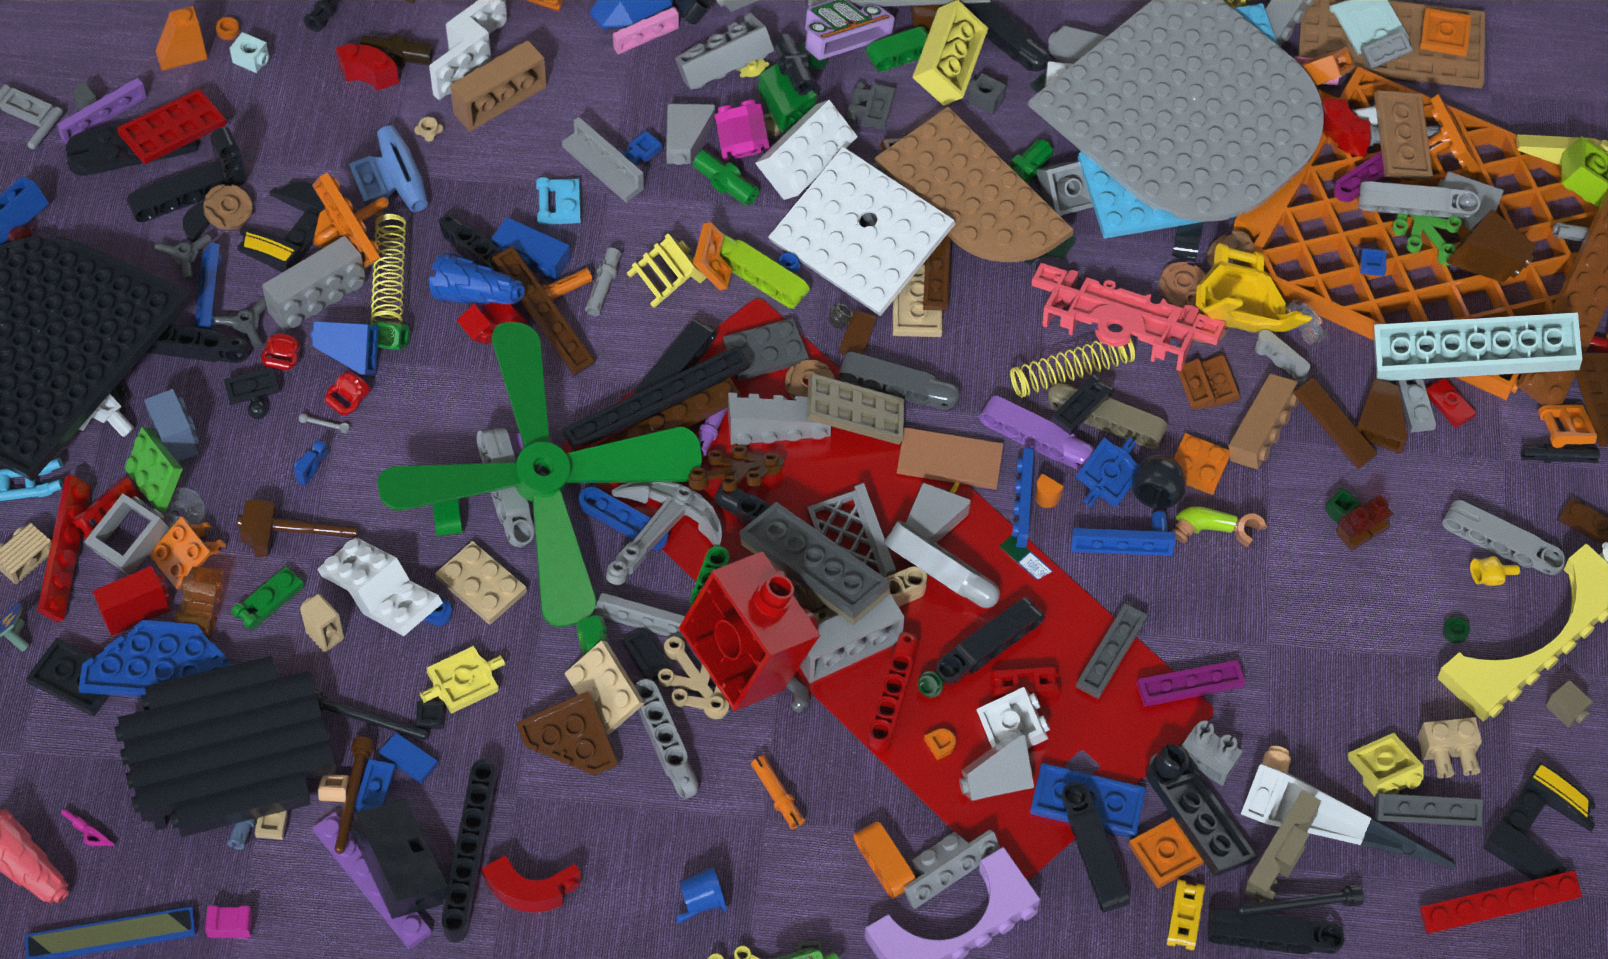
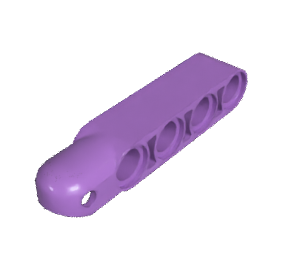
M992 396L979 415L981 423L988 428L1076 470L1081 469L1094 451L1090 444L1076 438L1073 433L1069 435L1053 422L999 396Z

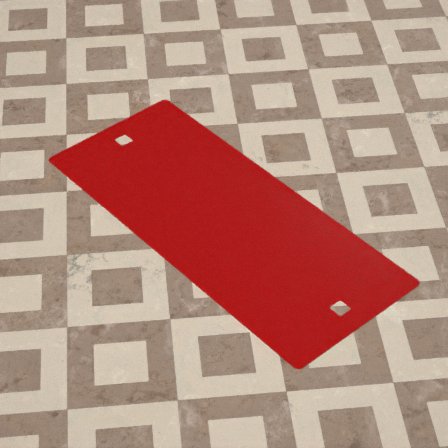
M754 299L715 328L717 330L716 339L697 364L726 351L723 344L724 336L777 323L785 319L764 300ZM799 332L809 360L825 363L831 373H833L834 379L840 381L838 378L840 369ZM789 368L739 382L736 375L730 378L742 398H748L749 394H759V399H772L774 395H782L787 400H793L785 388L786 374ZM808 379L804 380V384L808 385ZM634 390L631 391L629 394H627V395H626L624 398H622L620 401H622V400H624V399L630 397V396L632 395V393L634 392ZM728 409L717 430V438L711 442L707 455L702 457L700 468L705 469V471L725 468L724 466L709 464L708 453L712 450H720L723 452V457L733 459L732 448L738 444L731 445ZM645 418V419H643V420H641V421H639V422H637V423H635V424H633V425H631V426H629V427H627V428H625V429H622V430H620V431H618V432H616V433H614V434H612V435H610V436H608V437H606V438H604V439H602V440H600V441H597V442H595V443H593V444H591V445H589V446H587V447H585V448H583V449L595 447V446H597L596 444H598V443H600V442H602V441H604V440H606V439H608V438H610V437H612V436H614V435H616V434H618V433H620V432H622V431H624V430H626V429H628V428H630V427H632V426H634V425H636V424H638V423H640V422H642V421H644V420H646V419H648V418ZM706 419L687 429L691 430L698 437V430L705 423ZM831 426V436L822 439L807 438L797 441L783 440L773 443L759 442L744 445L749 453L761 456L767 453L778 454L784 459V466L780 473L766 475L759 486H749L745 477L738 484L737 488L747 494L757 496L771 506L775 502L779 503L814 528L808 511L809 506L855 491L854 486L864 483L884 539H886L898 520L906 523L923 483L947 492L951 491L954 483L897 474L902 442L898 445ZM568 441L562 444L561 449L565 453L574 452ZM738 460L741 462L750 463V461ZM723 477L709 480L707 488L694 491L699 493L715 510L722 528L720 546L726 548L729 552L731 564L754 555V553L741 545L740 531L745 526L738 521L737 517L722 509L715 500V493L722 486ZM687 481V482H673V483L681 484V485H683V486H686V487L690 488L688 481ZM627 483L594 484L603 492L614 497L612 490ZM960 484L955 494L971 500L970 512L967 517L936 544L993 581L1000 590V598L991 608L980 607L926 573L927 582L924 595L899 606L904 615L903 632L917 635L919 647L889 749L884 752L873 751L868 746V731L887 665L895 651L896 644L812 683L808 682L800 667L794 674V677L964 840L970 843L988 830H992L995 833L1000 849L1004 847L1025 879L1029 881L1075 840L1069 823L1030 814L1041 763L1068 769L1065 764L1079 751L1083 750L1100 766L1092 775L1136 785L1146 776L1145 767L1153 755L1168 744L1180 746L1185 742L1196 724L1201 721H1208L1213 716L1214 709L1202 696L1144 707L1137 687L1138 679L1172 673L1174 671L1137 637L1100 699L1076 688L1077 681L1116 618L1030 540H1027L1026 547L1053 570L1036 580L999 547L1012 535L1013 525L969 485ZM724 491L726 494L731 493V491ZM614 497L651 519L663 505V503L650 498L647 503H642L628 498ZM851 500L843 503L839 510L851 514L855 507L854 501ZM745 509L744 511L751 512L753 510ZM822 510L816 512L815 515L817 519L827 522L832 512ZM684 515L668 531V543L662 550L696 582L706 554L714 546L699 531V523L691 517ZM836 515L832 525L842 529L847 518ZM852 521L847 531L859 535L863 526ZM828 529L825 536L835 543L840 533ZM844 536L839 546L850 550L855 540ZM860 542L855 553L866 557L871 548L869 545ZM888 547L896 573L916 566ZM715 561V562H713V563H715V564H721V563H723V562H721V561ZM867 564L874 571L880 573L878 567ZM917 581L910 582L912 584H919ZM890 590V594H895V593H897V592H895V591H891V590ZM1026 596L1029 597L1035 606L1045 614V619L1037 628L975 673L966 675L952 685L944 684L943 690L938 696L926 697L919 691L918 680L923 673L927 671L936 672V666L941 657L1020 599ZM895 666L899 670L905 669L904 666ZM1056 667L1059 674L1057 684L1060 685L1061 695L1057 697L1036 696L1040 703V708L1036 709L1039 717H1045L1050 730L1046 732L1047 740L1027 749L1034 788L970 800L966 794H962L959 779L963 778L962 770L992 749L977 712L978 708L995 701L993 698L995 686L991 682L990 674L998 670ZM1039 679L1040 684H1047L1044 679ZM1012 681L1005 682V686H1012ZM890 688V689H888V690L891 691V692H898V691H899V690L896 689V688ZM882 711V712H881V713L884 714V715H891V714H892V712H890V711ZM945 728L955 735V749L948 756L937 760L925 742L924 736L936 729ZM880 733L874 735L877 738L886 737Z

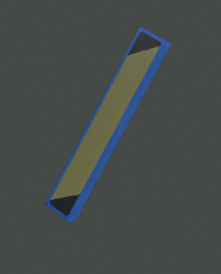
M192 907L26 934V959H61L196 936L194 910Z

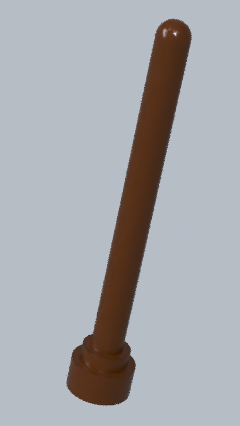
M363 736L355 737L351 747L355 759L335 844V852L338 854L345 852L364 763L372 755L374 748L373 740Z

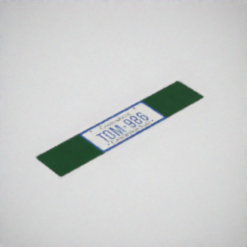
M1012 535L999 546L1036 580L1053 571L1027 547H1016L1017 539L1012 537Z

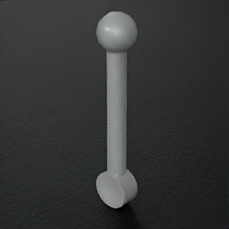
M305 413L300 414L298 418L301 423L310 422L339 429L343 434L348 433L350 430L347 423H331L308 417Z

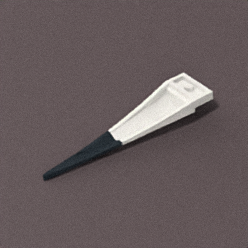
M1260 763L1241 812L1242 815L1265 824L1280 827L1300 792L1304 790L1322 800L1318 808V814L1307 833L1372 847L1449 867H1456L1455 863L1293 775Z

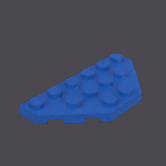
M142 620L128 634L123 637L120 636L106 646L99 655L93 659H88L82 664L79 693L141 697V695H145L144 686L231 666V664L218 647L208 640L197 624Z

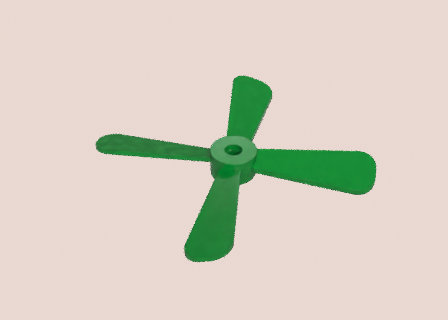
M504 322L495 327L492 334V344L524 446L517 462L394 466L385 469L379 475L377 481L378 493L384 505L393 510L403 511L515 487L522 497L533 502L542 616L552 626L568 627L576 625L582 618L591 616L596 605V598L561 494L566 483L687 482L690 471L701 467L700 443L697 436L691 430L684 427H676L565 453L558 446L549 443L540 338L535 330L526 324ZM535 471H544L547 476L538 475Z

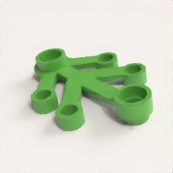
M1407 214L1397 215V220L1394 221L1392 227L1394 234L1401 236L1406 233L1408 223L1406 222ZM1410 215L1414 223L1411 237L1406 245L1407 250L1411 253L1420 251L1422 246L1420 238L1423 231L1438 249V262L1449 266L1446 260L1456 247L1453 244L1446 243L1433 227L1447 229L1451 233H1456L1460 230L1461 219L1456 216L1449 217L1447 220L1432 216Z

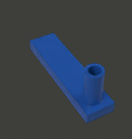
M1157 511L1152 514V531L1073 528L1070 552L1173 556L1176 541L1175 532H1168L1167 514Z

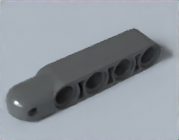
M855 352L845 354L838 374V378L842 382L941 410L953 408L957 405L960 398V392L956 385L936 379L932 374Z

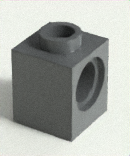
M982 73L977 80H973L969 85V104L993 115L1005 99L1006 85Z

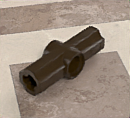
M392 35L389 39L364 36L360 42L361 45L371 46L383 51L394 61L396 66H401L404 62L429 65L432 62L433 45L409 42L401 35Z

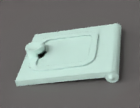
M1347 0L1330 5L1329 7L1330 12L1334 13L1357 55L1362 54L1360 50L1362 47L1404 30L1388 0Z

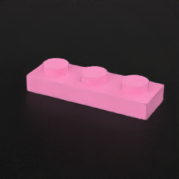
M673 7L669 10L661 11L648 19H643L627 28L618 30L613 33L614 50L617 54H620L678 29V12Z

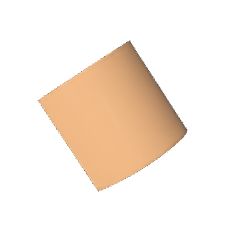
M323 776L318 788L319 801L345 802L350 776Z

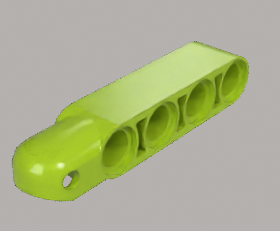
M721 232L724 235L719 256L732 268L734 274L790 309H794L801 302V299L810 292L808 284L802 278L745 242L734 240Z

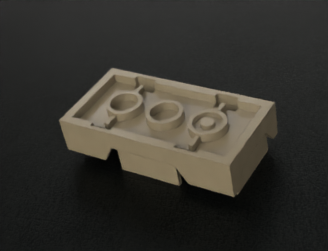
M1304 790L1300 792L1250 876L1245 895L1257 902L1274 900L1275 892H1273V889L1277 884L1276 877L1280 874L1288 879L1306 848L1304 844L1310 835L1307 832L1318 814V808L1322 800Z

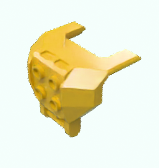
M1222 243L1216 246L1214 266L1197 285L1196 306L1204 315L1209 316L1211 319L1226 322L1225 326L1230 328L1242 329L1252 333L1265 329L1271 332H1287L1312 320V317L1303 315L1301 311L1285 314L1286 303L1271 277L1264 272L1263 253L1254 252L1252 254L1229 248L1228 245ZM1228 258L1250 263V268L1228 263Z

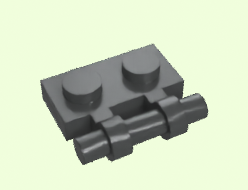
M857 83L850 96L852 99L851 104L847 106L846 122L854 124L856 118L861 117L863 126L885 130L895 95V88L872 83L871 90H865V84ZM867 101L866 107L860 106V103Z

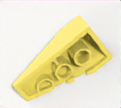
M1517 135L1516 144L1518 151L1562 166V153L1577 141L1579 137ZM1586 138L1608 153L1607 140L1600 141L1595 138Z

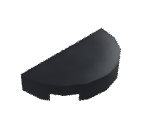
M204 203L193 206L186 212L183 218V230L187 239L192 243L198 240L210 224L204 214Z

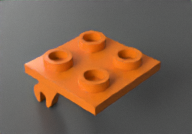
M180 517L149 553V556L178 590L182 588L210 555L220 553L219 547H226V544L221 539L215 542H203L199 538L206 535L205 529L211 530L208 522L189 524L184 517Z

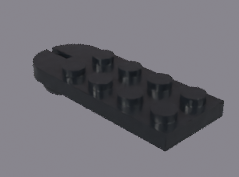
M126 123L84 131L72 136L66 145V155L70 171L79 176H87L89 174L142 164L143 162L118 134V127ZM193 141L156 160L197 152L196 143Z
M1168 744L1153 755L1145 767L1146 778L1213 876L1215 877L1253 863L1257 858L1256 854L1189 761L1188 755L1183 748L1178 745Z

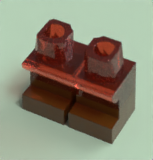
M1378 495L1341 518L1336 534L1353 551L1368 542L1370 538L1373 539L1388 530L1391 524L1387 518L1394 514L1388 508L1389 504L1381 495Z

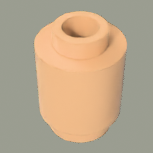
M1271 746L1265 752L1262 764L1288 773L1291 761L1289 751L1280 746Z

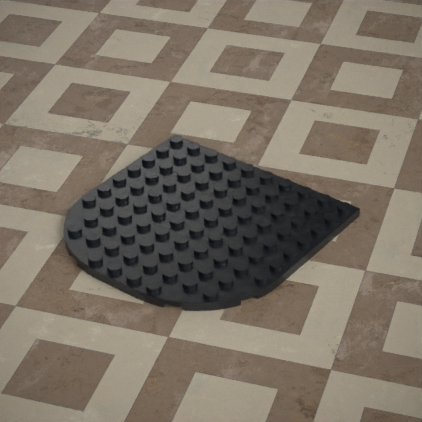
M36 236L0 245V465L33 482L194 298L191 292L73 239L64 237L42 239L41 236Z

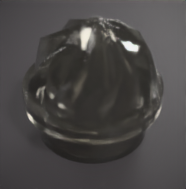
M838 303L836 306L831 307L828 321L833 327L842 329L851 323L850 319L853 317V312L846 305Z

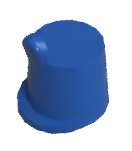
M714 867L679 881L688 912L676 916L678 923H683L704 911L720 908L723 913L727 912Z

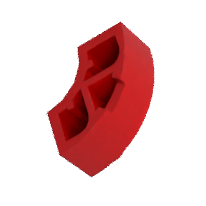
M346 44L335 47L338 65L347 82L355 80L365 81L373 85L377 91L399 84L397 66L383 51L361 44Z
M1323 98L1324 123L1322 131L1324 135L1337 143L1339 149L1355 156L1365 157L1370 143L1371 121L1361 119L1353 114L1348 107L1347 100Z
M499 303L473 304L456 320L473 341L484 344L492 342V334L497 325L504 322L523 324L528 322L514 304Z

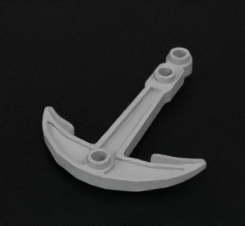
M632 482L612 490L614 497L628 498L642 503H647L650 498L663 503V505L634 541L629 542L616 556L615 561L608 565L606 579L610 583L615 585L623 584L627 580V575L633 574L646 559V554L684 515L691 517L699 523V531L712 542L714 547L720 546L722 538L720 520L712 505L694 490L673 482Z

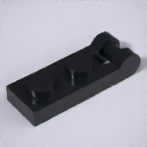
M1094 374L1052 415L1051 421L1071 435L1104 401H1107L1113 395L1115 389L1109 384L1104 385L1101 379Z

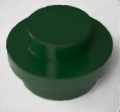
M927 671L919 677L918 689L926 697H936L942 692L944 682L937 672Z

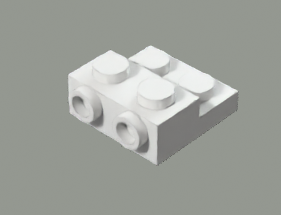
M1025 687L977 709L992 748L1012 733L1018 731L1025 735L1027 749L1048 739L1046 732L1050 730L1044 716L1039 717L1036 710L1040 708V703L1034 693L1030 694Z

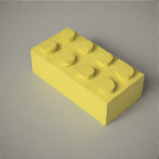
M958 0L938 8L912 78L943 106L963 98L988 27Z

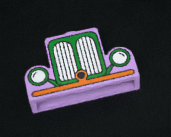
M831 0L808 7L805 30H807L805 49L817 59L822 60L871 44L877 40L892 36L894 17L876 5H866L862 10H859L847 0Z

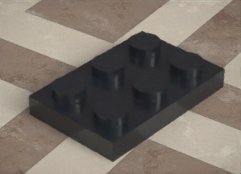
M57 637L26 677L28 684L92 717L97 714L110 696L79 693L82 664L90 658L93 659L95 656Z

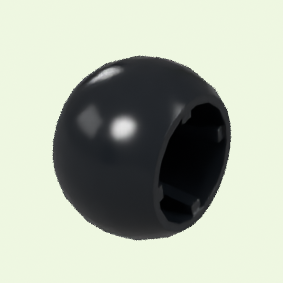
M1153 455L1142 460L1135 468L1131 482L1132 490L1136 498L1144 505L1154 509H1167L1177 504L1186 492V473L1183 467L1174 459L1163 455Z

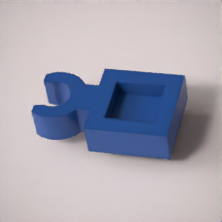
M644 131L629 143V150H625L621 154L630 159V162L637 167L640 159L646 163L662 150V143L647 131Z
M317 440L311 452L307 451L303 457L296 461L294 472L297 483L306 486L319 469V462L328 454V450L325 449L326 443Z

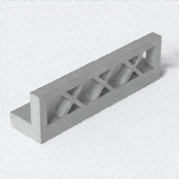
M581 118L575 119L574 133L562 141V147L626 203L643 191V172Z

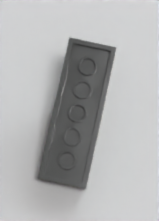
M777 502L740 531L742 546L754 554L763 551L773 567H778L785 573L794 586L793 596L802 609L814 612L816 609L819 610L822 606L826 605L855 625L890 595L889 580Z

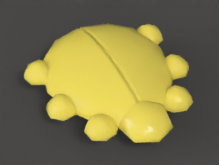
M763 58L749 62L746 67L736 70H740L741 78L745 76L752 78L759 76L765 68L769 67V63L765 62Z

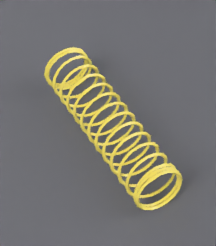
M384 214L375 221L376 232L374 234V242L378 247L380 245L389 247V249H379L380 253L392 256L379 258L373 265L371 323L376 321V316L389 319L398 318L400 320L399 323H403L401 317L403 310L401 307L403 306L402 298L404 297L402 293L404 278L402 276L405 273L403 269L405 266L403 261L405 254L403 252L405 251L404 244L406 242L404 238L406 235V221L403 217L396 214ZM395 219L403 222L404 226L386 225L380 228L378 224L384 220ZM386 227H396V228H399V229H398V230H390V231H389V230H385V229H383V228H386ZM385 235H397V236H400V237H399V238H388V237H385ZM380 237H383L388 240H398L402 238L403 243L397 241H384L381 243L378 239ZM384 243H397L400 245L389 246L385 245ZM400 246L403 247V250H402V251L397 250V249H392V248H396V247H400ZM392 250V251H397V252H400V253L392 254V253H386V252H383V251ZM400 254H402V256H403L402 259H400V258H398V257H393V256H395V255H400ZM393 258L399 261H386L383 259ZM380 260L386 263L402 262V266L400 267L394 264H386L379 266L377 262H379ZM393 266L397 267L398 269H387L383 267ZM379 268L386 271H398L401 269L402 274L400 275L394 272H385L379 274L377 270ZM385 274H394V275H397V276H396V277H387V276H383V275H385ZM379 276L387 279H396L401 277L402 281L401 283L394 280H384L379 282L376 278H378ZM384 282H394V283H397V284H395V285H387V284H384ZM379 284L387 287H395L400 285L402 289L397 290L394 288H383L379 290L376 286ZM383 290H394L397 292L388 293L384 292ZM378 292L388 295L400 293L401 297L400 299L394 296H383L379 298L376 296V294ZM383 298H394L397 300L389 301ZM378 300L389 303L400 301L401 305L383 304L379 306L375 302ZM383 306H393L396 308L390 309L384 308ZM377 308L383 309V311L376 312L375 310ZM400 309V314L394 312L393 310Z
M1131 338L1128 343L1131 359L1128 357L1124 345L1117 347L1119 356L1125 364L1135 360V349ZM1094 341L1091 346L1085 344L1083 349L1076 347L1074 352L1068 349L1065 355L1059 352L1056 357L1050 355L1047 360L1041 358L1039 363L1032 361L1030 366L1023 364L1021 369L1012 367L1010 376L1016 394L1021 398L1030 395L1029 383L1023 373L1024 366L1029 369L1033 389L1035 392H1039L1037 378L1031 369L1033 363L1038 366V374L1043 388L1048 389L1046 375L1040 366L1042 360L1047 363V372L1051 384L1054 385L1050 370L1055 384H1057L1054 370L1049 363L1050 358L1056 360L1058 377L1061 383L1065 384L1066 377L1058 361L1059 355L1064 356L1066 372L1070 380L1074 381V370L1067 358L1068 352L1073 354L1076 372L1080 378H1083V368L1075 354L1077 349L1082 351L1086 372L1092 375V366L1084 351L1086 346L1091 348L1093 365L1096 371L1100 373L1101 363L1096 351L1093 349L1095 343L1100 346L1102 363L1109 370L1110 361L1102 346V342ZM1108 345L1112 363L1118 367L1119 359L1114 346L1110 347ZM1111 347H1112V349H1113V351H1114V354H1115V357H1116V361H1117V365H1116V363L1114 362V359H1113V356H1112V353H1111ZM1102 350H1103V352H1104V354H1105V356H1106L1107 363H1108V367H1107L1106 364H1105V361H1104V358H1103V355H1102ZM1093 353L1097 359L1099 370L1095 364ZM1085 357L1088 361L1090 372L1088 371V368L1086 366ZM1076 360H1077V362H1078V364H1079V367H1080V370H1081V375H1080V373H1079V371H1078L1077 364H1076ZM1067 362H1068V364H1069V366H1070V369H1071V372H1072V377H1071V375H1070V373H1069L1068 366H1067ZM1058 365H1059V367H1060V369H1061V372H1062V374H1063V379H1064V381H1063L1062 378H1061ZM1015 372L1017 373L1019 380L1021 382L1022 393L1017 385ZM1041 372H1042V374H1043L1046 387H1045V385H1044V383H1043L1042 376H1041ZM1032 375H1033L1034 380H1035V382H1036L1037 389L1035 388V385H1034V382H1033V379H1032Z

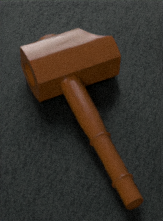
M258 499L246 500L243 515H238L237 527H241V542L253 549L255 557L268 556L272 531L341 536V538H355L358 534V528L277 519L275 518V503Z

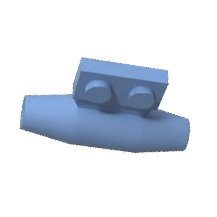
M394 126L381 128L377 136L382 157L369 156L349 163L350 170L364 203L367 206L381 197L388 198L396 190L411 212H419L427 207L428 202L423 179L411 151Z

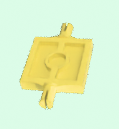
M472 646L427 667V674L433 682V687L420 692V697L424 703L439 697L444 701L452 714L498 692V685L492 677V671L505 666V662L501 655L486 661L478 654L475 647Z

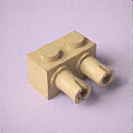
M1476 717L1423 723L1417 736L1423 760L1434 759L1438 778H1443V774H1445V778L1454 775L1451 757H1460L1463 775L1469 776V771H1471V775L1480 773L1481 770L1478 765L1476 752L1482 740Z

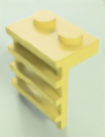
M670 234L665 235L666 239L660 244L656 243L654 245L655 248L649 254L645 253L643 255L644 258L640 262L632 264L633 268L627 272L629 277L638 273L654 293L656 298L650 303L653 308L659 305L689 277L694 278L700 284L707 278L693 264L694 258L689 255L692 251L683 240L678 242ZM660 254L678 277L674 283L670 282L653 260L656 255ZM647 263L650 264L667 286V289L662 293L642 269Z

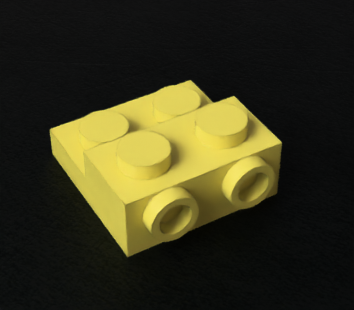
M1394 733L1348 753L1349 762L1363 776L1364 786L1375 798L1376 793L1398 794L1400 790L1406 787L1414 789L1423 780V764Z

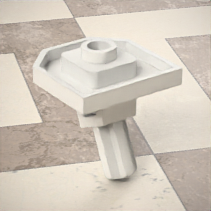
M109 394L78 430L84 431L91 418L102 423L108 421L123 437L130 434L134 428L119 412L121 405Z

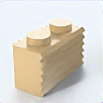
M29 523L26 527L18 528L8 542L0 544V571L14 584H18L27 574L34 571L39 564L46 561L49 556L51 540L33 526L32 523Z
M321 594L310 597L303 602L300 611L306 634H309V637L315 641L316 645L322 648V652H327L344 639L339 614Z

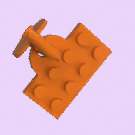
M328 172L323 174L312 185L325 206V210L321 211L318 217L313 243L317 247L325 248L346 236L361 254L363 267L366 269L380 258L378 255L380 251L373 240L370 241L366 236L365 232L367 230L362 221L373 215H381L388 206L389 201L387 198L381 197L357 212L352 213L354 210L349 199L343 198L339 192L341 188L334 176L330 177Z

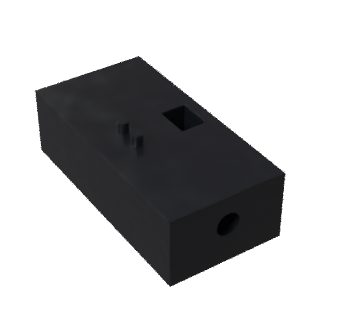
M403 799L356 812L351 833L391 918L395 919L442 905L448 885L407 800Z

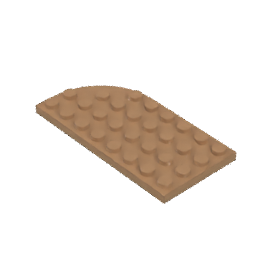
M949 107L875 157V163L891 179L955 221V225L947 236L959 247L977 257L997 262L1026 261L1048 253L1073 235L1074 230Z

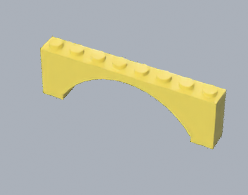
M1585 544L1568 559L1564 571L1569 575L1571 585V612L1568 623L1552 642L1534 653L1508 660L1475 659L1464 657L1459 652L1441 668L1437 679L1483 722L1489 716L1492 718L1496 717L1503 710L1505 702L1508 700L1513 702L1522 693L1521 689L1526 684L1529 686L1533 685L1541 676L1539 673L1544 668L1550 670L1558 662L1559 659L1557 657L1563 652L1568 654L1572 651L1580 637L1583 639L1588 637L1595 629L1594 625L1598 621L1604 623L1608 619V563L1589 545Z

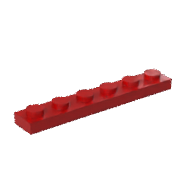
M72 474L66 476L64 480L37 609L38 613L55 622L63 621L65 617L82 534L81 528H77L72 520L87 509L91 489L90 484Z
M1570 871L1419 907L1425 933L1429 934L1581 898L1582 894L1575 871Z

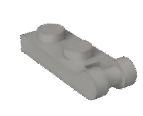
M1411 379L1413 381L1412 385H1407L1406 381L1408 380H1395L1396 385L1399 386L1401 402L1410 433L1435 430L1436 422L1423 379Z

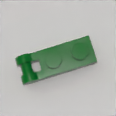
M285 566L246 600L237 603L231 613L237 619L241 618L244 621L243 625L247 629L253 630L303 589L304 583ZM252 609L257 611L256 613H249Z

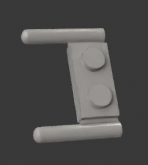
M3 85L0 89V108L2 111L40 127L27 143L30 149H36L61 117L63 111L15 88L11 89L8 85Z

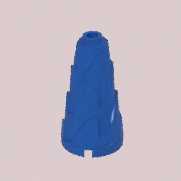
M453 253L441 254L431 268L436 270L435 276H429L430 292L435 300L441 302L513 304L521 300L525 293V288L521 281L512 279L509 275L493 271V268L476 264L474 260L457 256Z

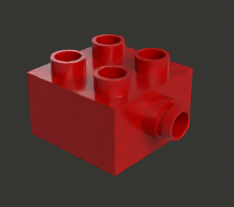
M763 551L713 570L679 626V630L734 712L784 691L820 637L814 615L809 610L802 609L793 596L794 586L780 568L773 567Z

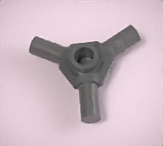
M206 233L193 243H180L176 246L157 242L155 251L171 255V258L179 266H182L184 281L190 282L194 279L192 264H194L199 250L211 243L212 239Z
M262 297L252 309L241 311L234 317L215 316V326H233L235 330L248 336L253 348H260L263 343L256 330H258L259 315L267 307L265 298Z

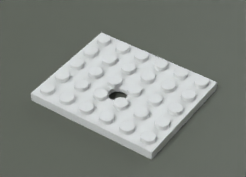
M842 147L768 238L785 252L795 254L801 263L881 316L954 227L955 221ZM866 213H874L878 220L873 227L867 226L863 228L859 223L860 218Z

